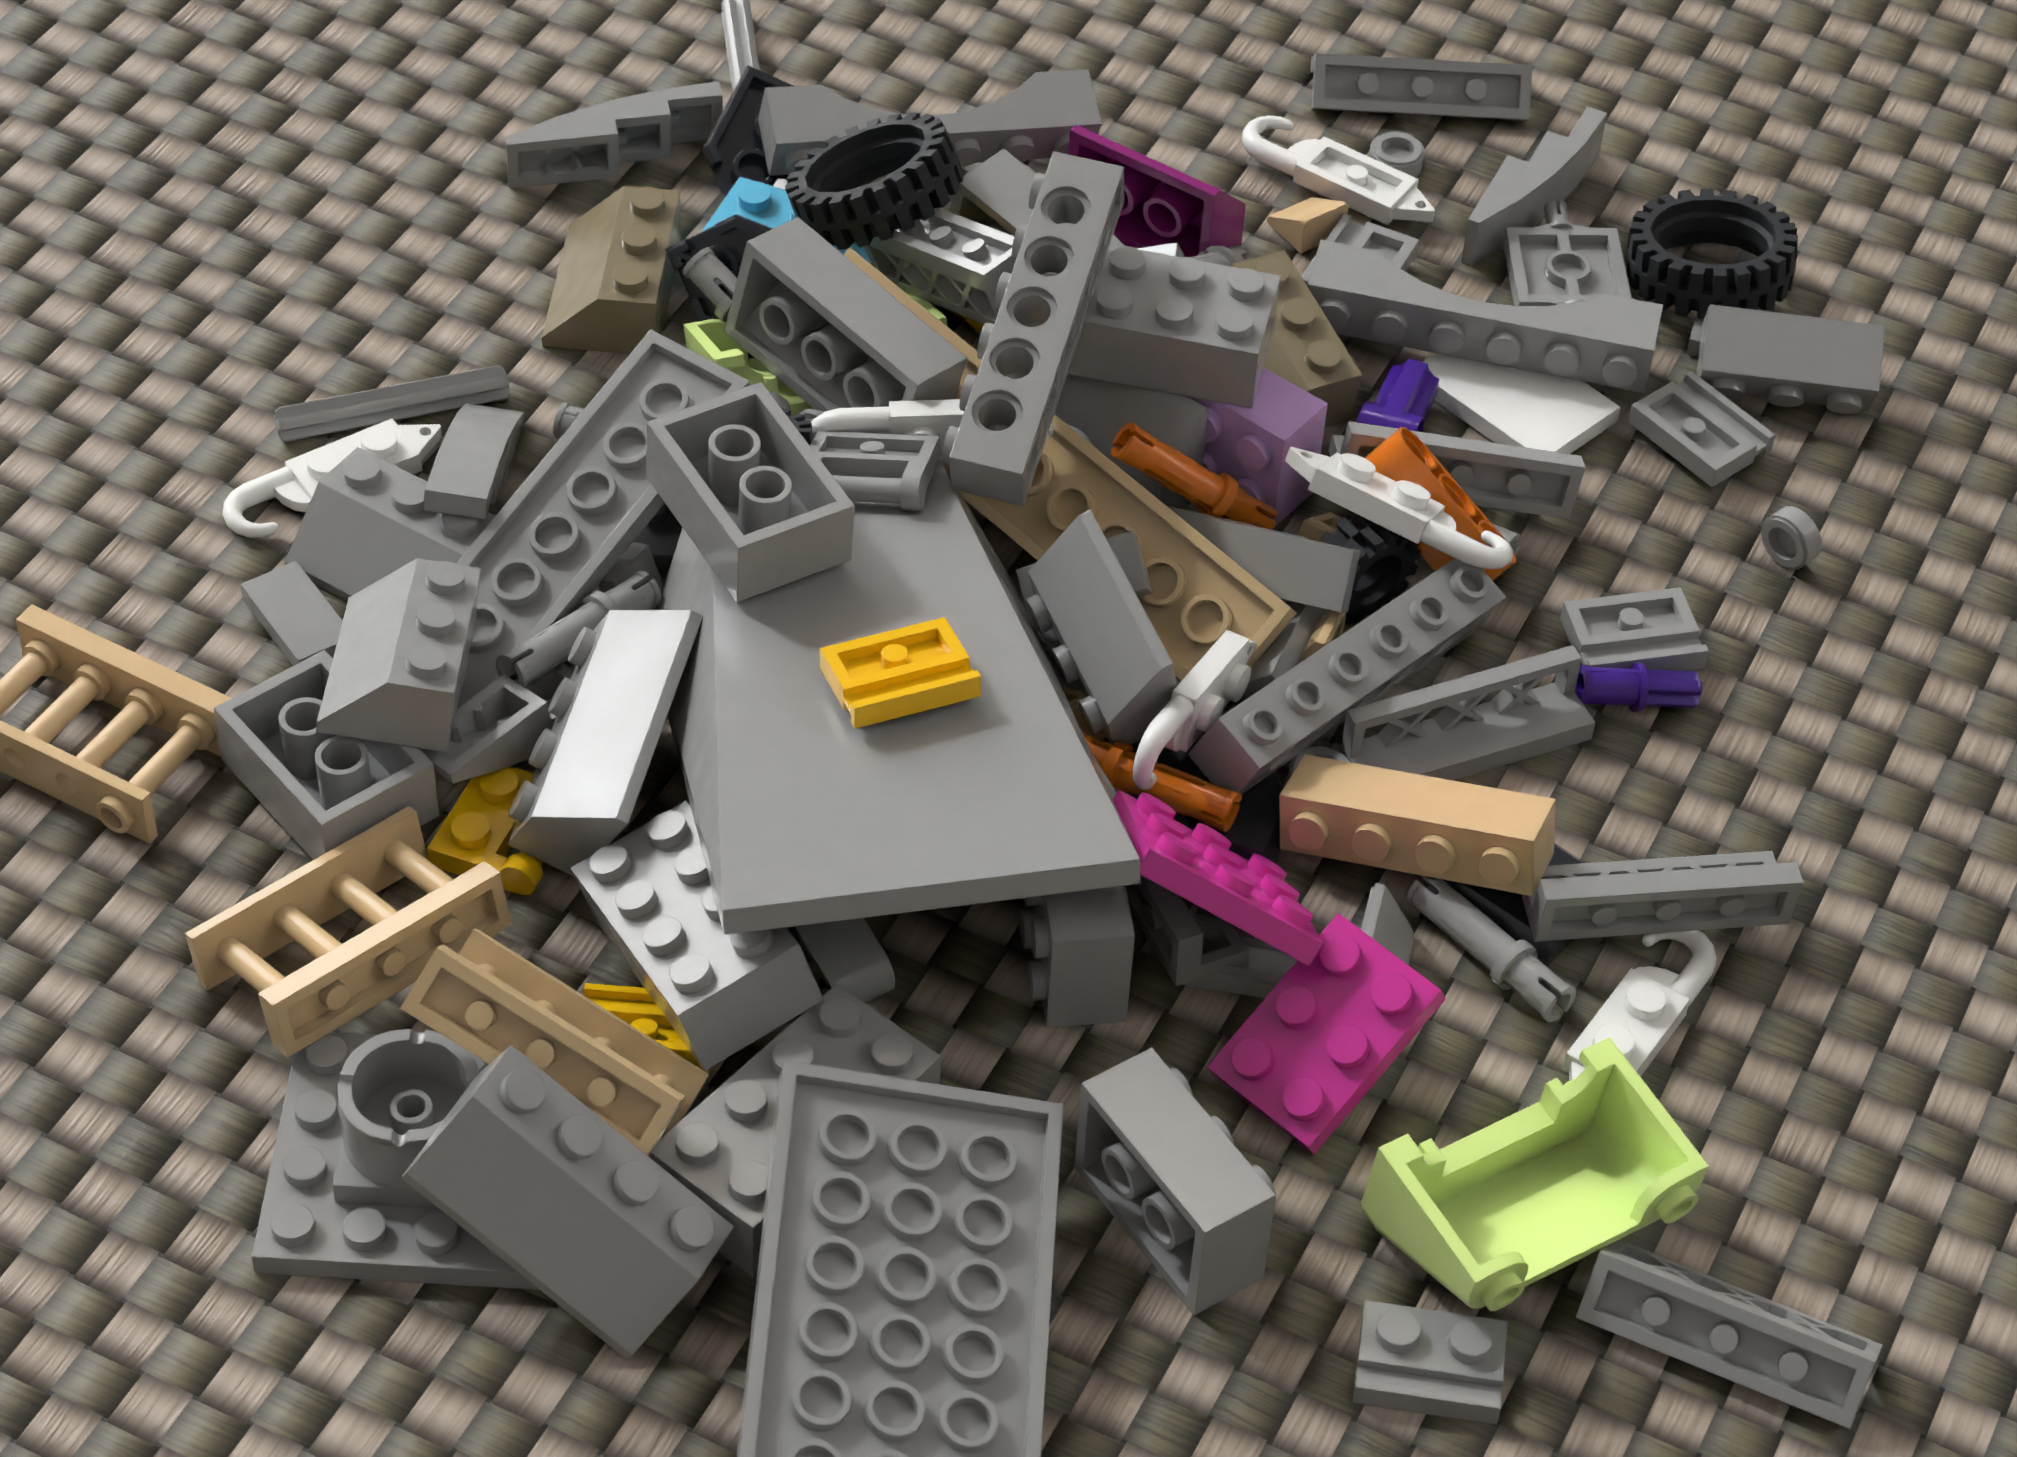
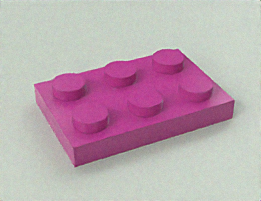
M1339 913L1320 933L1319 937L1324 944L1311 965L1308 966L1297 960L1207 1066L1212 1076L1313 1155L1316 1154L1446 1000L1440 988Z

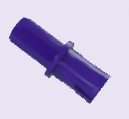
M1633 663L1630 669L1581 665L1575 693L1583 705L1629 706L1632 712H1642L1645 706L1695 708L1700 702L1702 682L1699 675L1694 671L1646 669L1643 663Z

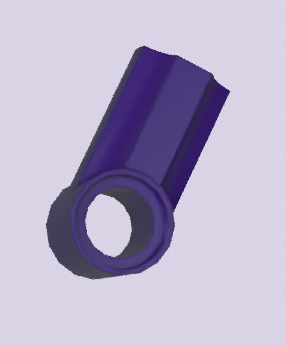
M1407 359L1401 365H1392L1375 401H1366L1364 403L1357 423L1397 429L1405 427L1411 431L1423 432L1425 418L1437 396L1440 379L1431 373L1428 364L1417 360Z

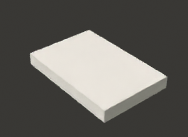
M1438 353L1423 361V363L1428 364L1431 373L1440 379L1435 401L1494 443L1571 454L1618 421L1620 406L1583 381Z

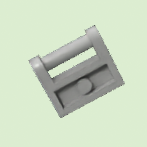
M817 431L810 444L812 450L852 502L900 504L901 509L905 511L923 510L926 489L940 461V436Z

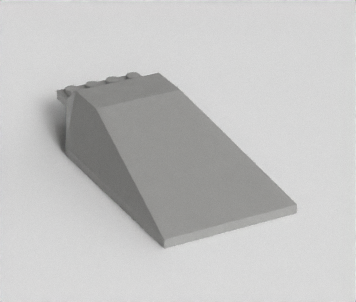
M942 460L939 461L926 489L925 505L922 511H905L901 509L900 504L853 502L855 511L852 559L850 561L740 602L734 600L682 527L661 593L662 602L656 610H693L703 615L667 717L724 935L1140 884V858L1020 595L960 491L951 489L950 474ZM945 617L970 657V667L973 671L978 670L981 675V697L854 729L851 724V714L848 709L843 710L820 669V648Z

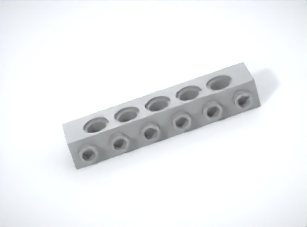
M1053 151L1046 173L1037 172L1035 174L1029 195V208L1033 209L1029 223L1019 222L1013 239L1012 258H1015L1016 261L1012 273L1002 272L998 281L994 306L999 311L995 323L986 322L980 334L977 358L982 361L977 375L968 374L962 387L959 408L961 411H964L960 426H950L945 436L942 462L950 466L951 489L1020 506L1025 505L1124 204L1123 166ZM1062 223H1072V224H1074V225L1061 226V225H1059V224H1062ZM1047 272L1057 273L1054 276H1043L1041 274ZM1032 322L1042 324L1037 327L1024 326V324ZM1013 373H1020L1026 375L1018 379H1011L1005 377ZM993 425H1005L1009 427L1002 431H992L987 429Z
M1454 558L1219 717L1188 755L1212 784L1236 791L1242 795L1295 758L1302 751L1345 723L1347 710L1374 703L1473 634L1505 600L1506 596L1482 568L1466 564Z

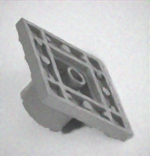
M412 1029L393 1030L382 1034L330 1032L295 1053L252 1252L254 1273L540 1290L401 1178L477 1074L488 1063L439 1032L426 1030L420 1033L414 1032Z

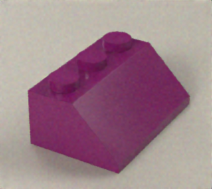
M1075 125L1070 130L1069 155L1124 167V204L1113 234L1124 246L1144 248L1178 243L1184 256L1190 258L1197 256L1201 251H1205L1206 248L1217 245L1228 248L1233 245H1242L1245 203L1218 188L1081 126Z

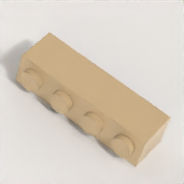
M1306 754L1279 795L1280 849L1528 896H1533L1554 854L1556 799Z

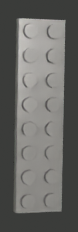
M650 329L456 563L458 565L481 568L475 628L457 709L499 678L495 664L496 658L500 654L510 651L579 609L583 604V599L595 590L665 503L646 477L647 422L750 386L749 380ZM516 675L515 677H513V678H511V679H512V680L517 679V678H518V675Z

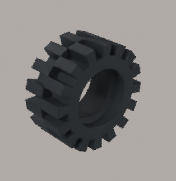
M1352 512L1351 521H1348L1345 517L1341 518L1335 523L1338 529L1336 532L1330 534L1326 531L1320 538L1327 544L1360 551L1350 604L1345 618V624L1350 625L1351 621L1355 624L1360 623L1366 618L1367 614L1370 616L1379 610L1382 604L1386 605L1394 600L1393 595L1397 590L1404 592L1410 584L1405 578L1406 576L1415 575L1418 565L1414 561L1421 557V551L1417 548L1419 543L1417 544Z

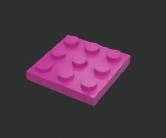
M1121 790L1117 791L1113 801L1140 858V875L1308 966L1311 965L1324 943L1310 922L1313 918L1312 913L1298 903L1297 899L1300 894L1285 882L1284 879L1287 873L1281 867L1255 853L1249 861L1229 850L1232 843L1225 836L1204 824L1198 823L1195 829L1192 830L1175 821L1173 818L1176 812L1170 806L1150 794L1142 792L1137 800Z

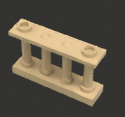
M31 604L16 619L23 658L0 679V716L41 676H52L70 686L25 731L0 720V771L101 820L105 826L114 832H126L151 844L158 836L151 796L196 749H206L221 757L214 707L231 699V697ZM92 700H103L122 709L77 756L49 744ZM144 724L155 725L174 734L129 781L101 769Z
M408 806L185 933L200 986L206 991L236 974L259 991L258 996L272 1045L288 1058L416 982L437 947L444 944L459 954L474 929L477 928L489 937H492L512 925L500 872L484 861L454 879L428 860L417 812ZM403 877L408 878L428 893L400 911H397L376 895L377 892ZM351 909L370 923L372 927L342 944L321 928L320 925ZM295 941L314 956L316 960L284 977L263 958Z
M477 928L471 932L459 954L444 944L435 949L400 1009L488 1064L512 1045L648 1157L663 1132L671 1130L685 1117L710 1074Z

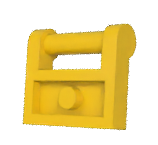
M510 766L499 771L471 778L428 845V860L439 869L461 875L485 861L500 872L504 890L524 896L531 895L543 877L541 867L544 862L522 851L519 854H512L508 858L505 856L512 847L508 845L517 821L508 816L510 807L522 784L525 781L532 782L534 773Z

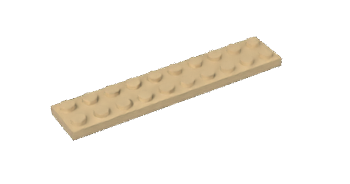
M849 247L844 256L967 357L955 399H960L966 376L968 374L977 375L982 360L977 358V351ZM1055 414L1052 419L1053 435L1046 438L1024 506L960 491L968 503L1037 560L1043 556L1078 515L1089 510L1094 515L1106 539L1132 530L1138 536L1153 593L1138 599L1173 662L1175 676L1181 681L1226 630L1257 642L1246 664L1252 667L1297 613ZM943 463L950 474L949 464Z

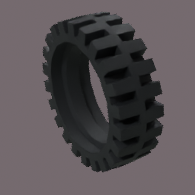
M909 113L904 118H902L901 114L889 115L883 123H881L879 118L867 121L866 128L859 130L856 125L845 130L846 136L842 138L833 136L824 141L826 144L825 148L815 147L807 154L808 160H800L794 166L796 172L789 173L787 177L788 184L785 185V190L795 216L799 217L832 246L836 245L837 249L841 250L849 249L854 242H856L858 247L870 245L873 238L878 236L881 241L893 237V231L899 228L903 232L914 228V221L916 219L926 221L935 215L933 208L945 207L950 202L949 196L957 194L960 189L959 183L963 182L964 176L955 147L943 122L939 118L935 120L934 116L930 114H925L921 117L919 113ZM889 174L888 176H886V177H884V178H882V179H879V180H877V181H875V182H872V183H870V184H867V185H865V186L860 187L861 185H863V184H865V183H867V182H869V181H872V180H874V179H877V178H879V177H882V176H884V175Z
M1689 189L1678 191L1676 199L1668 193L1660 196L1658 203L1649 201L1643 205L1642 211L1638 210L1633 216L1627 246V278H1630V285L1633 290H1639V296L1644 300L1650 301L1655 299V303L1663 305V310H1667L1674 305L1675 314L1687 317L1691 311H1699L1698 319H1704L1710 304L1757 310L1759 307L1767 311L1775 306V301L1782 302L1787 297V292L1791 291L1793 286L1798 247L1797 228L1794 223H1790V217L1784 211L1776 213V206L1768 201L1758 205V197L1746 194L1742 199H1737V191L1724 190L1722 196H1716L1713 189H1701L1700 195L1694 196ZM1689 243H1718L1738 247L1756 255L1758 258L1736 264H1705L1685 260L1666 250Z

